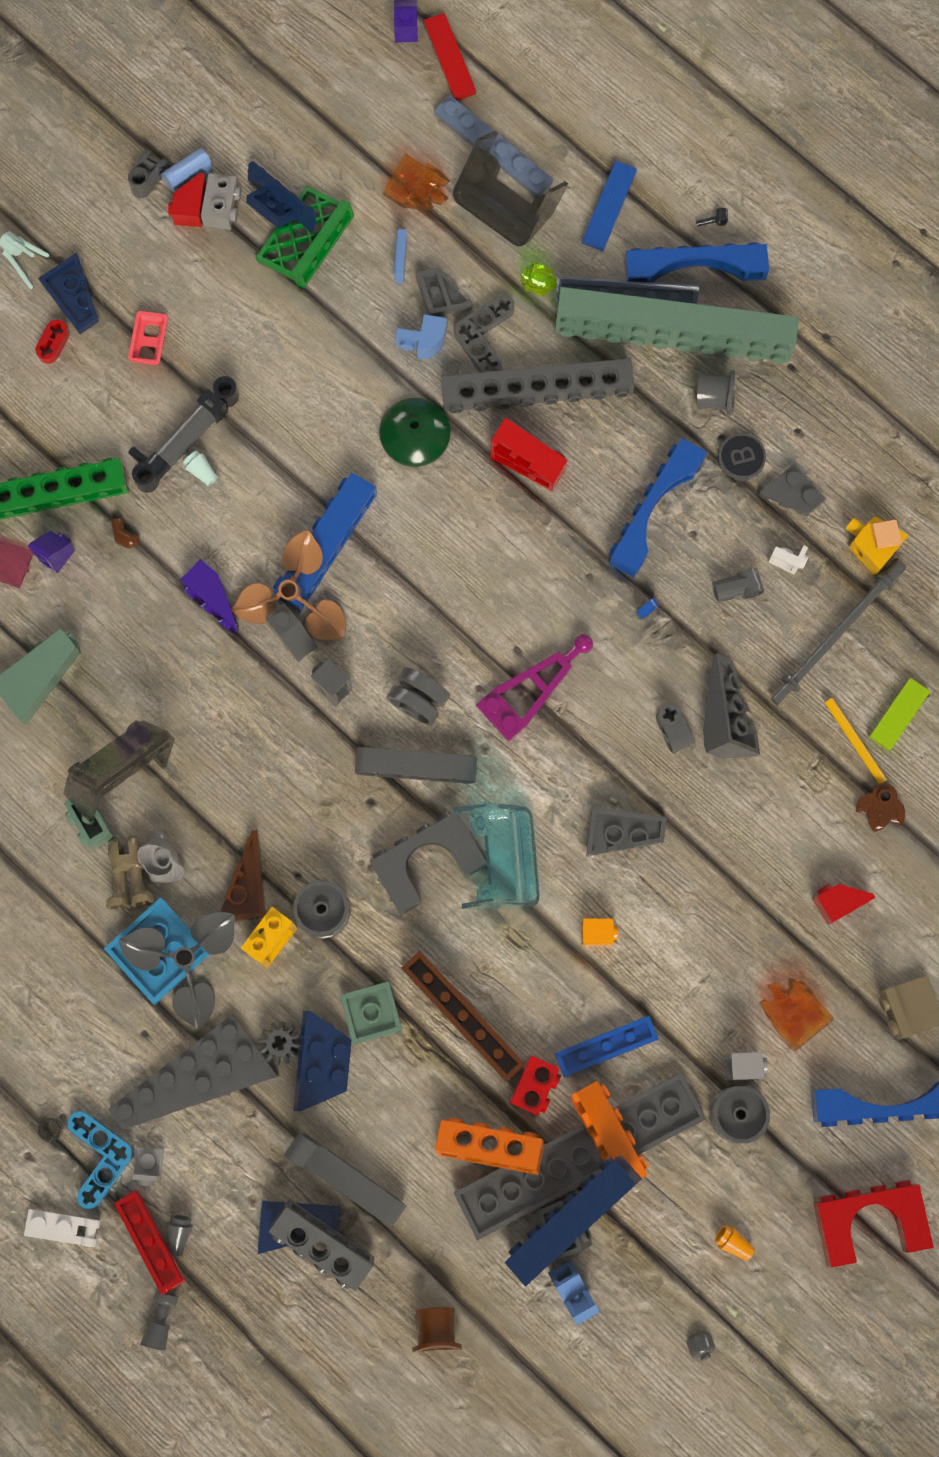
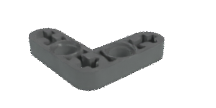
M498 296L455 325L456 340L480 373L492 372V370L487 371V363L485 362L487 357L490 366L496 365L495 371H502L500 359L482 335L513 315L514 301L510 296ZM500 304H503L504 306L508 305V310H499ZM488 315L491 318L490 323L481 324L478 321L479 316ZM462 328L465 330L470 329L469 336L472 339L470 342L465 333L461 334ZM475 345H481L485 351L481 355H475L472 352V348Z

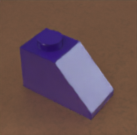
M394 0L395 43L418 42L417 0Z
M51 530L28 545V548L37 560L56 573H59L75 551L70 544L71 540L61 532L57 535Z

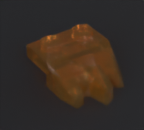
M405 153L382 195L404 208L433 210L431 202L442 205L449 199L440 190V187H445L450 180L431 164L423 165Z
M790 978L787 990L776 982L768 984L774 999L771 1002L766 999L762 1000L760 1004L774 1029L796 1052L830 1024L834 1017L816 999V995L803 981Z

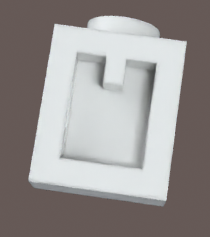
M804 545L798 556L794 555L787 548L776 547L768 563L795 575L798 568H804L809 558L805 554L808 547Z

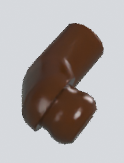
M123 519L111 520L114 540L117 544L125 548L137 547L139 545V536L125 531Z

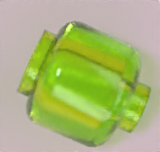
M537 262L525 266L521 276V284L524 285V290L538 296H545L550 290L553 291L557 282L553 268Z

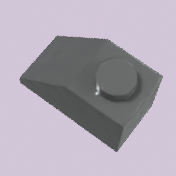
M285 604L265 618L268 627L298 662L317 648V645L300 621Z

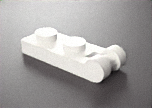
M29 1209L24 1236L96 1247V1228L99 1229L101 1220ZM80 1226L86 1227L85 1236H78Z

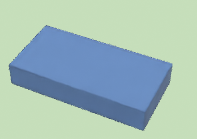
M398 229L394 264V279L396 283H404L407 252V230Z

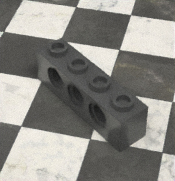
M288 1199L271 1223L269 1233L279 1244L285 1243L291 1247L301 1259L307 1258L314 1263L317 1270L324 1274L329 1273L336 1278L339 1285L346 1289L351 1288L356 1291L374 1265L375 1257L291 1199ZM301 1228L306 1234L297 1236L292 1230ZM316 1243H323L327 1249L319 1251L314 1245ZM337 1258H345L349 1263L347 1265H339L335 1260Z

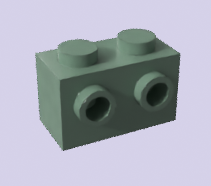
M86 790L64 803L68 810L65 815L71 825L76 824L80 833L77 836L84 847L88 845L91 849L95 850L111 839L116 838L93 797Z

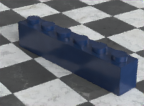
M619 1155L615 1160L610 1156L599 1166L602 1170L600 1174L596 1177L593 1174L587 1177L581 1183L583 1189L578 1194L575 1191L571 1192L562 1201L565 1206L560 1211L554 1208L544 1218L547 1223L542 1228L537 1224L526 1234L529 1238L526 1243L522 1245L519 1241L508 1251L511 1257L504 1263L525 1287L642 1180L641 1176L622 1155Z

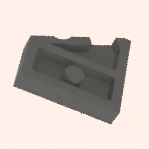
M439 267L416 273L415 277L428 315L442 316L472 309V301L470 299L466 300L459 292L457 285L448 280L447 275Z

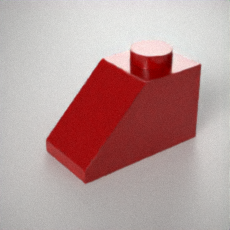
M199 173L174 192L173 202L169 201L168 214L172 216L174 225L202 227L201 212L207 185L204 173Z
M827 884L816 891L818 896L812 900L827 925H830L876 897L873 893L837 884L831 887L830 884Z

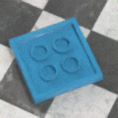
M161 897L104 948L153 1005L161 1001L186 978L185 969L177 967L174 958L160 956V964L156 969L149 971L140 970L125 958L119 945V939L137 929L149 927L158 930L163 935L165 947L162 952L175 953L181 947L191 949L199 943L193 939L191 929ZM203 946L194 952L195 961L189 968L190 973L211 955L204 950Z

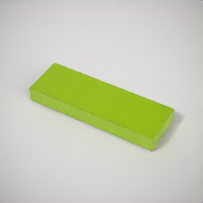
M909 678L868 738L889 752L931 691Z

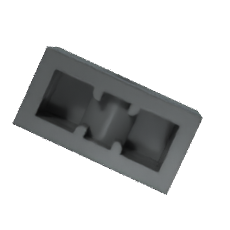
M329 659L324 663L322 661L313 668L311 678L314 687L335 707L353 690L350 678Z

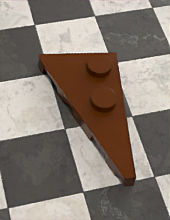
M252 830L244 846L245 850L240 862L237 864L231 879V886L226 892L225 901L221 912L234 914L235 921L260 919L266 915L259 834L257 830Z

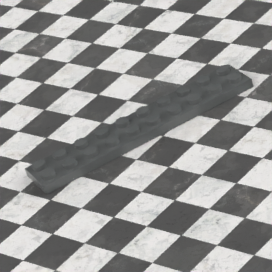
M682 1072L616 1106L623 1118V1121L620 1122L624 1131L629 1130L636 1142L633 1148L637 1155L706 1119ZM584 1124L544 1145L539 1175L499 1168L453 1193L476 1239L479 1240L581 1186V1183L591 1174L596 1177L602 1172L599 1166L603 1163V1160Z

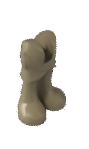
M137 836L128 837L129 854H122L119 839H111L108 845V858L111 861L112 874L114 876V895L106 900V907L109 910L131 908L125 874L129 870L132 882V906L143 907L154 903L153 893L148 892L144 885L142 869L144 868L138 861L137 852L141 846Z

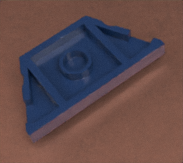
M303 1011L293 1111L301 1112L347 1091L352 1039L311 1011Z

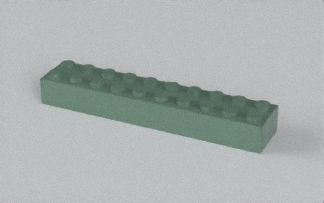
M561 287L555 333L564 337L581 336L587 340L605 339L611 343H619L621 341L629 342L634 346L645 344L653 345L658 349H666L668 347L676 348L681 352L692 350L700 351L705 355L716 353L724 354V356L729 358L740 356L747 357L752 361L763 359L771 360V362L776 364L789 362L795 348L799 317Z

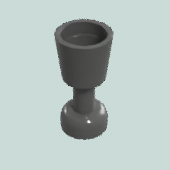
M155 1291L154 1301L159 1303L155 1321L148 1322L140 1345L156 1350H166L169 1325L165 1324L169 1306H175L179 1296L170 1293L161 1295L159 1291Z

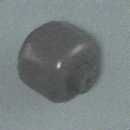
M697 1332L689 1336L687 1340V1346L692 1358H700L701 1361L709 1359L711 1357L710 1353L715 1351V1344L708 1332Z

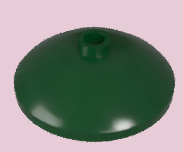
M408 398L395 403L386 411L380 423L379 435L384 451L391 459L405 466L420 467L436 461L445 452L450 441L451 430L446 414L438 405L426 399ZM414 423L419 425L417 429H412L410 426Z

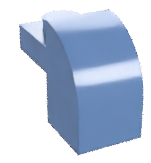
M424 314L421 332L397 328L395 336L396 346L407 351L416 349L418 359H427L435 356L440 352L445 343L448 328L447 318Z
M571 1260L548 1272L576 1325L599 1313L595 1302Z

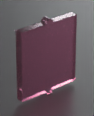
M0 540L1 583L17 588L21 587L26 573L30 571L28 567L33 557L31 550Z

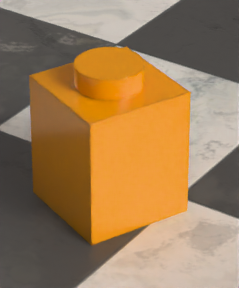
M613 919L582 920V946H613L614 940H618V925H614Z

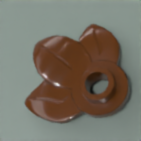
M878 784L871 793L862 795L857 801L856 812L867 814L869 826L874 832L885 828L889 821L897 825H902L904 822V805L897 799V792L890 784ZM884 791H887L889 794L887 800H882L880 797Z

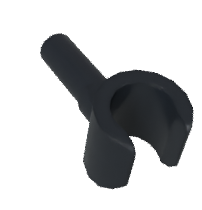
M723 207L716 209V216L696 221L697 227L716 223L719 226L726 225L728 222V209Z

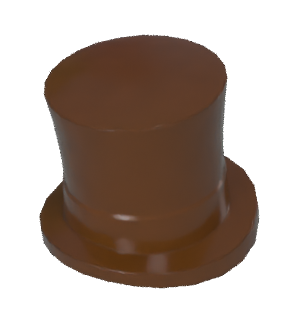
M431 1307L416 1310L418 1345L412 1347V1352L462 1350V1344L455 1342V1308Z

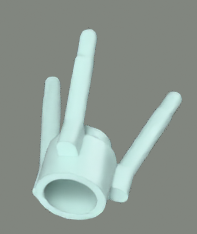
M8 231L0 238V247L4 249L2 254L10 261L26 285L33 289V285L15 261L13 255L18 256L24 252L30 257H34V253L29 249L46 258L49 257V254L25 241L21 236L17 237L14 233Z

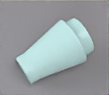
M197 450L191 453L183 462L186 466L185 469L207 486L213 484L218 478L204 454H200Z

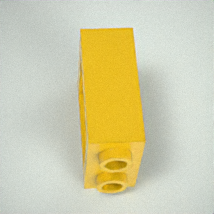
M271 907L242 945L241 949L268 969L298 928L291 920ZM263 928V932L259 934V929Z

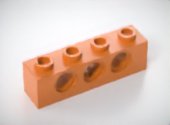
M449 1118L448 1121L441 1120L435 1145V1152L438 1156L539 1175L545 1144L538 1134L532 1132H524V1135L515 1134L514 1130L505 1127H499V1130L489 1129L487 1124L474 1122L472 1126L463 1124L464 1121L457 1118ZM466 1134L472 1136L469 1144H459L461 1136ZM493 1139L497 1141V1145L493 1150L484 1149V1144L487 1140ZM514 1144L522 1146V1151L518 1155H511L509 1153L510 1147Z

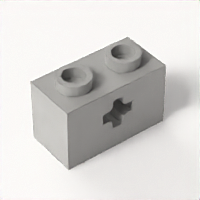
M763 1052L730 1053L724 1055L726 1081L764 1079V1073H768L767 1058H763Z

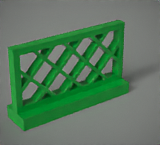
M305 186L298 198L303 202L308 195L316 198L317 203L308 206L312 207L313 210L319 209L320 217L316 218L315 224L322 223L323 227L320 232L311 234L306 228L308 235L295 238L293 231L305 228V226L300 222L296 224L289 222L281 228L275 229L255 258L257 262L294 280L296 285L302 288L306 287L354 217L349 202L343 199L339 202L309 186ZM327 206L336 208L333 213L323 216L322 208ZM291 233V240L279 243L278 238L281 234ZM309 241L310 246L308 249L298 252L296 244ZM294 247V254L282 257V248ZM278 251L279 258L272 260L265 258L268 252ZM297 260V265L292 271L284 267V262Z

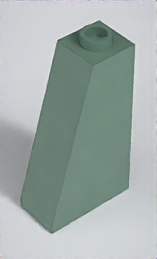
M59 629L0 674V697L24 725L32 719L79 656L80 651L76 648L79 642L71 632L65 634L62 629Z

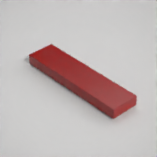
M445 13L423 20V25L452 97L458 101L476 95V89Z
M134 1190L115 1202L114 1205L160 1294L165 1295L186 1280L139 1191Z

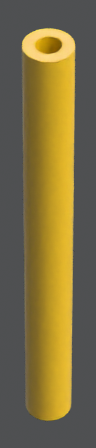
M833 698L827 700L825 705L877 783L886 782L887 778Z

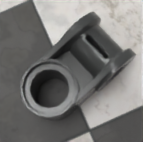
M145 150L128 174V181L133 195L139 198L147 197L158 181L162 179L161 173L168 169V161L165 159L160 160L153 156L149 150Z
M674 704L663 705L656 715V721L672 754L695 744L694 735L686 724L680 709ZM666 712L667 714L674 715L671 721L663 718Z

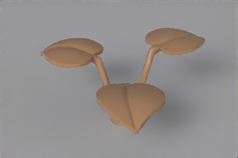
M309 530L300 532L285 546L282 553L283 567L289 571L296 572L290 580H285L279 585V592L276 596L272 598V591L266 585L254 583L247 586L241 592L231 610L244 621L263 624L267 623L265 618L277 609L273 602L277 601L280 597L288 601L297 599L313 611L308 614L305 621L306 629L312 637L322 641L342 640L346 634L344 613L335 602L322 600L315 608L300 596L301 588L296 583L300 572L306 575L313 574L321 567L323 562L321 547Z

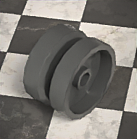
M404 667L398 677L401 686H392L386 699L411 718L432 726L439 715L435 707H444L450 697V693L423 673Z
M324 880L313 881L302 887L296 895L293 904L294 918L299 927L310 937L320 940L331 939L342 933L348 925L351 916L350 903L343 890L336 884ZM321 905L324 908L326 907V911L323 914H319L317 909Z
M732 1086L721 1090L713 1098L709 1108V1120L713 1130L720 1138L730 1143H750L758 1140L766 1132L770 1122V1109L766 1099L759 1091L749 1086ZM738 1110L744 1112V1116L740 1117V1120L736 1117Z

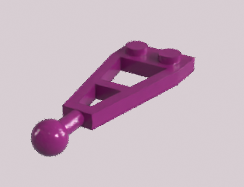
M586 634L577 636L574 640V646L563 656L560 652H557L496 687L478 702L476 707L509 743L528 726L571 670L572 665L570 662L580 653L585 654L591 651L593 648L592 638ZM558 663L562 668L547 686L537 674ZM530 679L542 694L523 719H521L500 695Z

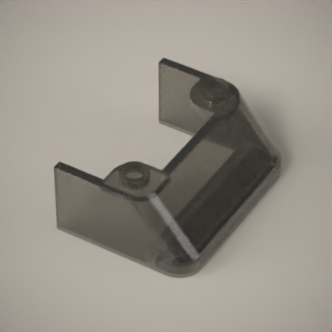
M493 131L476 140L453 189V197L457 204L515 246H523L531 241L553 215L569 183L564 181L549 189L546 195L537 196L532 204L527 202L496 179L500 172V164L489 153L498 135V132Z
M138 720L134 721L122 735L84 762H77L69 768L64 795L89 822H92L99 799L152 760L162 769L167 766L175 738L167 730L145 720L140 722Z

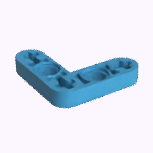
M77 1111L68 1119L69 1130L104 1156L77 1194V1200L81 1207L92 1209L103 1201L134 1156V1150L127 1141L89 1113ZM85 1117L84 1124L88 1127H92L93 1123L96 1125L90 1131L88 1138L85 1136L88 1133L86 1129L79 1128L77 1130L75 1128L77 1126L76 1118L81 1119ZM100 1130L104 1131L108 1136L107 1142L102 1146L97 1145L94 1141L95 1134ZM114 1139L117 1140L113 1144L119 1149L126 1148L125 1154L128 1155L126 1159L120 1158L118 1160L116 1158L118 1153L113 1149H110L109 1153L105 1151L111 1146ZM104 1167L110 1168L113 1173L112 1179L107 1183L102 1182L99 1178V1172ZM94 1180L97 1185L105 1189L103 1192L101 1189H97L94 1193L95 1202L90 1201L86 1203L87 1197L84 1193L93 1191L96 1185L91 1184V1182Z

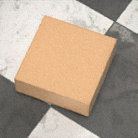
M897 520L872 524L871 529L876 549L901 545L902 540Z

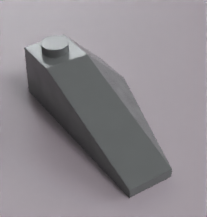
M718 653L713 655L703 727L706 753L721 759L760 755L757 731L755 725H750L746 714L747 711H750L748 704L744 703L740 697L739 691L742 687L733 660Z

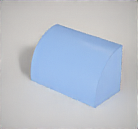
M200 148L161 173V176L174 194L175 191L196 175L204 173L207 176L213 172L210 157Z

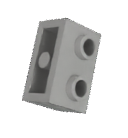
M209 173L201 212L204 227L232 230L233 222H236L238 217L236 202L241 200L242 187L238 185L237 177Z

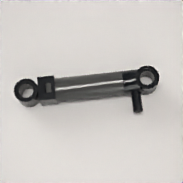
M222 376L216 379L213 383L214 393L207 389L196 400L198 403L196 407L149 457H146L136 447L129 449L128 454L139 462L132 470V478L140 491L149 493L156 490L161 478L214 422L218 424L228 413L227 407H231L238 402L239 392L236 382L232 378ZM224 389H231L229 394H221ZM145 474L151 475L147 481L140 480Z

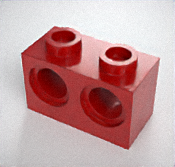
M531 1055L510 1104L536 1116H539L540 1112L545 1113L551 1099L547 1098L550 1088L556 1089L561 1075L557 1074L559 1068ZM538 1068H545L549 1072V1079L546 1082L541 1083L536 1080L535 1071ZM529 1091L537 1093L539 1101L535 1106H528L524 1101V1096Z

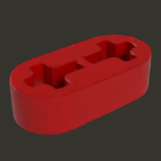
M57 319L49 322L36 345V354L40 361L45 364H51L58 359L69 338L68 327L62 320ZM59 328H61L62 334L57 333L55 336L53 330H59ZM49 347H50L52 353H51V354H50V353H47V354L44 356V354H43L42 351H43V350H48Z

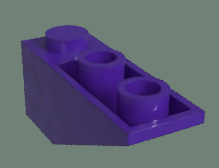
M200 559L180 579L184 586L182 590L191 599L195 597L202 602L200 606L209 615L212 613L219 617L218 622L226 630L231 628L237 633L239 629L220 577Z

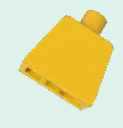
M854 517L845 528L856 537L849 548L867 569L876 576L909 535L899 530L902 540L901 545L876 549L871 526L874 523L885 521L873 517L865 526Z

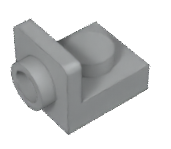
M137 1147L135 1170L131 1179L138 1180V1185L153 1186L154 1181H161L164 1149Z

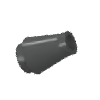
M171 1215L170 1221L167 1222L168 1247L173 1256L183 1255L193 1227L191 1224L192 1219L188 1216Z

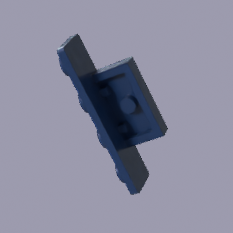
M254 161L248 163V181L258 188L247 195L246 203L278 229L294 219L309 231L315 229L316 212L312 207L305 204L296 194L289 191L280 181L273 178Z

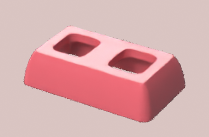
M138 311L136 313L128 359L131 362L155 366L160 364L168 322L166 314ZM146 325L159 326L158 337L144 336ZM144 346L155 348V357L153 359L141 358V348Z

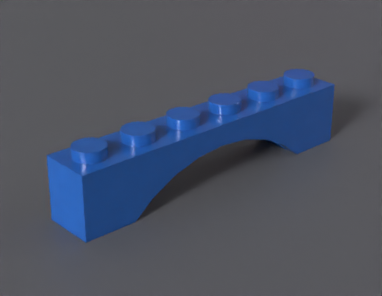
M751 242L747 245L729 243L724 246L706 244L701 247L691 248L689 246H679L678 248L671 249L665 247H657L650 250L634 248L626 251L624 260L626 281L655 282L669 272L694 266L719 269L734 275L741 281L766 280L769 272L767 244H760L758 242Z
M683 438L678 445L675 443L672 445L667 455L670 459L666 465L664 463L660 465L655 475L658 477L655 484H649L644 493V496H646L643 504L638 503L632 513L635 518L631 524L628 522L625 524L620 533L623 538L619 544L615 542L608 554L611 556L609 565L635 578L648 554L646 531L652 510L670 490L682 483L693 480L706 457L707 451Z
M939 1082L918 1098L893 1106L867 1103L852 1097L842 1089L811 1091L814 1122H821L822 1127L837 1126V1121L847 1120V1125L863 1124L862 1119L872 1118L873 1123L888 1122V1117L898 1116V1121L914 1120V1115L922 1114L924 1115V1120L939 1119Z

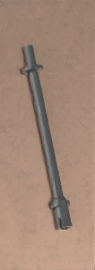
M894 559L883 573H879L876 576V584L791 677L788 675L782 677V681L785 684L771 698L774 704L779 705L792 690L799 692L801 688L798 683L876 597L883 590H890L894 586V581L907 568L901 560Z

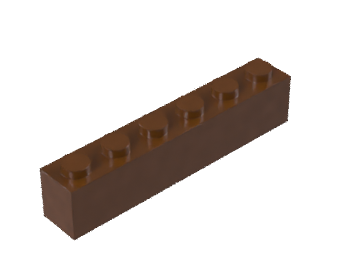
M420 950L401 967L408 978L505 1082L525 1065L518 1055Z

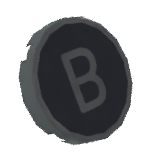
M745 433L728 437L722 443L718 453V463L722 472L737 481H748L757 477L766 461V450L762 443L754 436Z

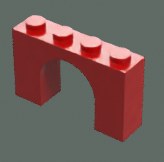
M911 1180L895 1182L896 1187L886 1189L885 1185L870 1187L871 1192L862 1194L860 1189L846 1191L845 1197L835 1198V1194L820 1196V1202H815L813 1205L826 1266L833 1268L857 1263L851 1237V1223L860 1209L872 1204L883 1206L893 1215L897 1224L903 1252L911 1253L934 1248L920 1184H911Z

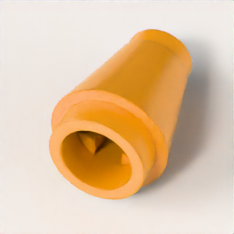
M724 1225L715 1237V1243L718 1244L719 1249L745 1261H748L754 1254L755 1248L733 1226Z

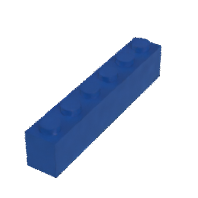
M352 472L348 478L345 477L341 481L336 497L329 499L325 507L327 511L323 517H318L313 524L312 535L321 547L323 562L315 573L306 575L300 572L299 577L296 579V583L301 588L300 596L307 602L377 496L376 486ZM287 570L283 577L280 576L276 580L273 587L275 589V596L279 592V585L285 580H290L296 571ZM282 597L278 599L300 613L305 607L297 599L294 601H288Z

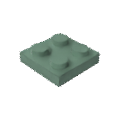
M389 981L340 995L353 1045L402 1032Z

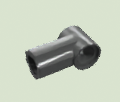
M757 568L746 569L739 572L736 576L713 581L712 583L713 593L718 603L739 597L745 599L753 598L764 593Z

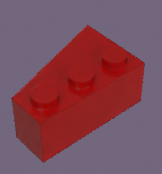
M506 417L491 440V459L552 492L567 468L568 460L565 459L563 454L552 450Z

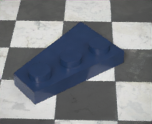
M77 252L38 278L79 334H82L99 322Z
M262 1201L258 1254L288 1246L285 1243L279 1244L269 1233L271 1223L286 1202ZM297 1203L338 1231L340 1206ZM301 1228L292 1230L297 1236L306 1234Z

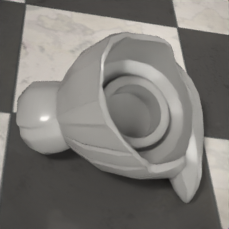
M154 829L150 831L147 835L148 841L143 843L137 852L139 863L149 874V881L177 882L181 880L185 875V869L179 863L177 852L168 841V836L163 830Z

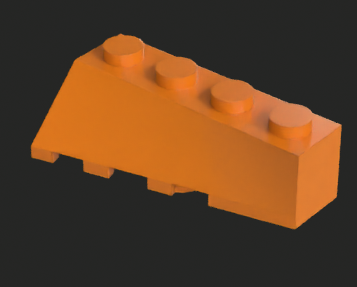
M595 1081L569 1095L603 1162L610 1156L615 1160L619 1155H622L641 1178L647 1176L648 1174L645 1169L649 1168L642 1154H636L633 1148L636 1142L630 1131H624L620 1122L623 1121V1118L618 1108H612L607 1100L611 1095L605 1084L599 1085L598 1081Z

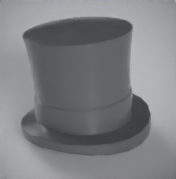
M730 370V374L725 376L699 374L697 409L715 408L726 410L727 415L733 414L735 404L734 370Z

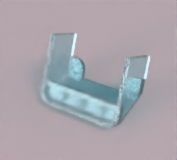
M481 802L454 808L455 814L470 815L472 830L479 836H485L489 885L479 887L476 895L477 901L463 903L462 909L496 910L537 905L540 892L533 816L530 810L524 806Z

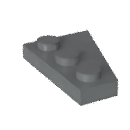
M592 807L586 857L663 843L667 817Z

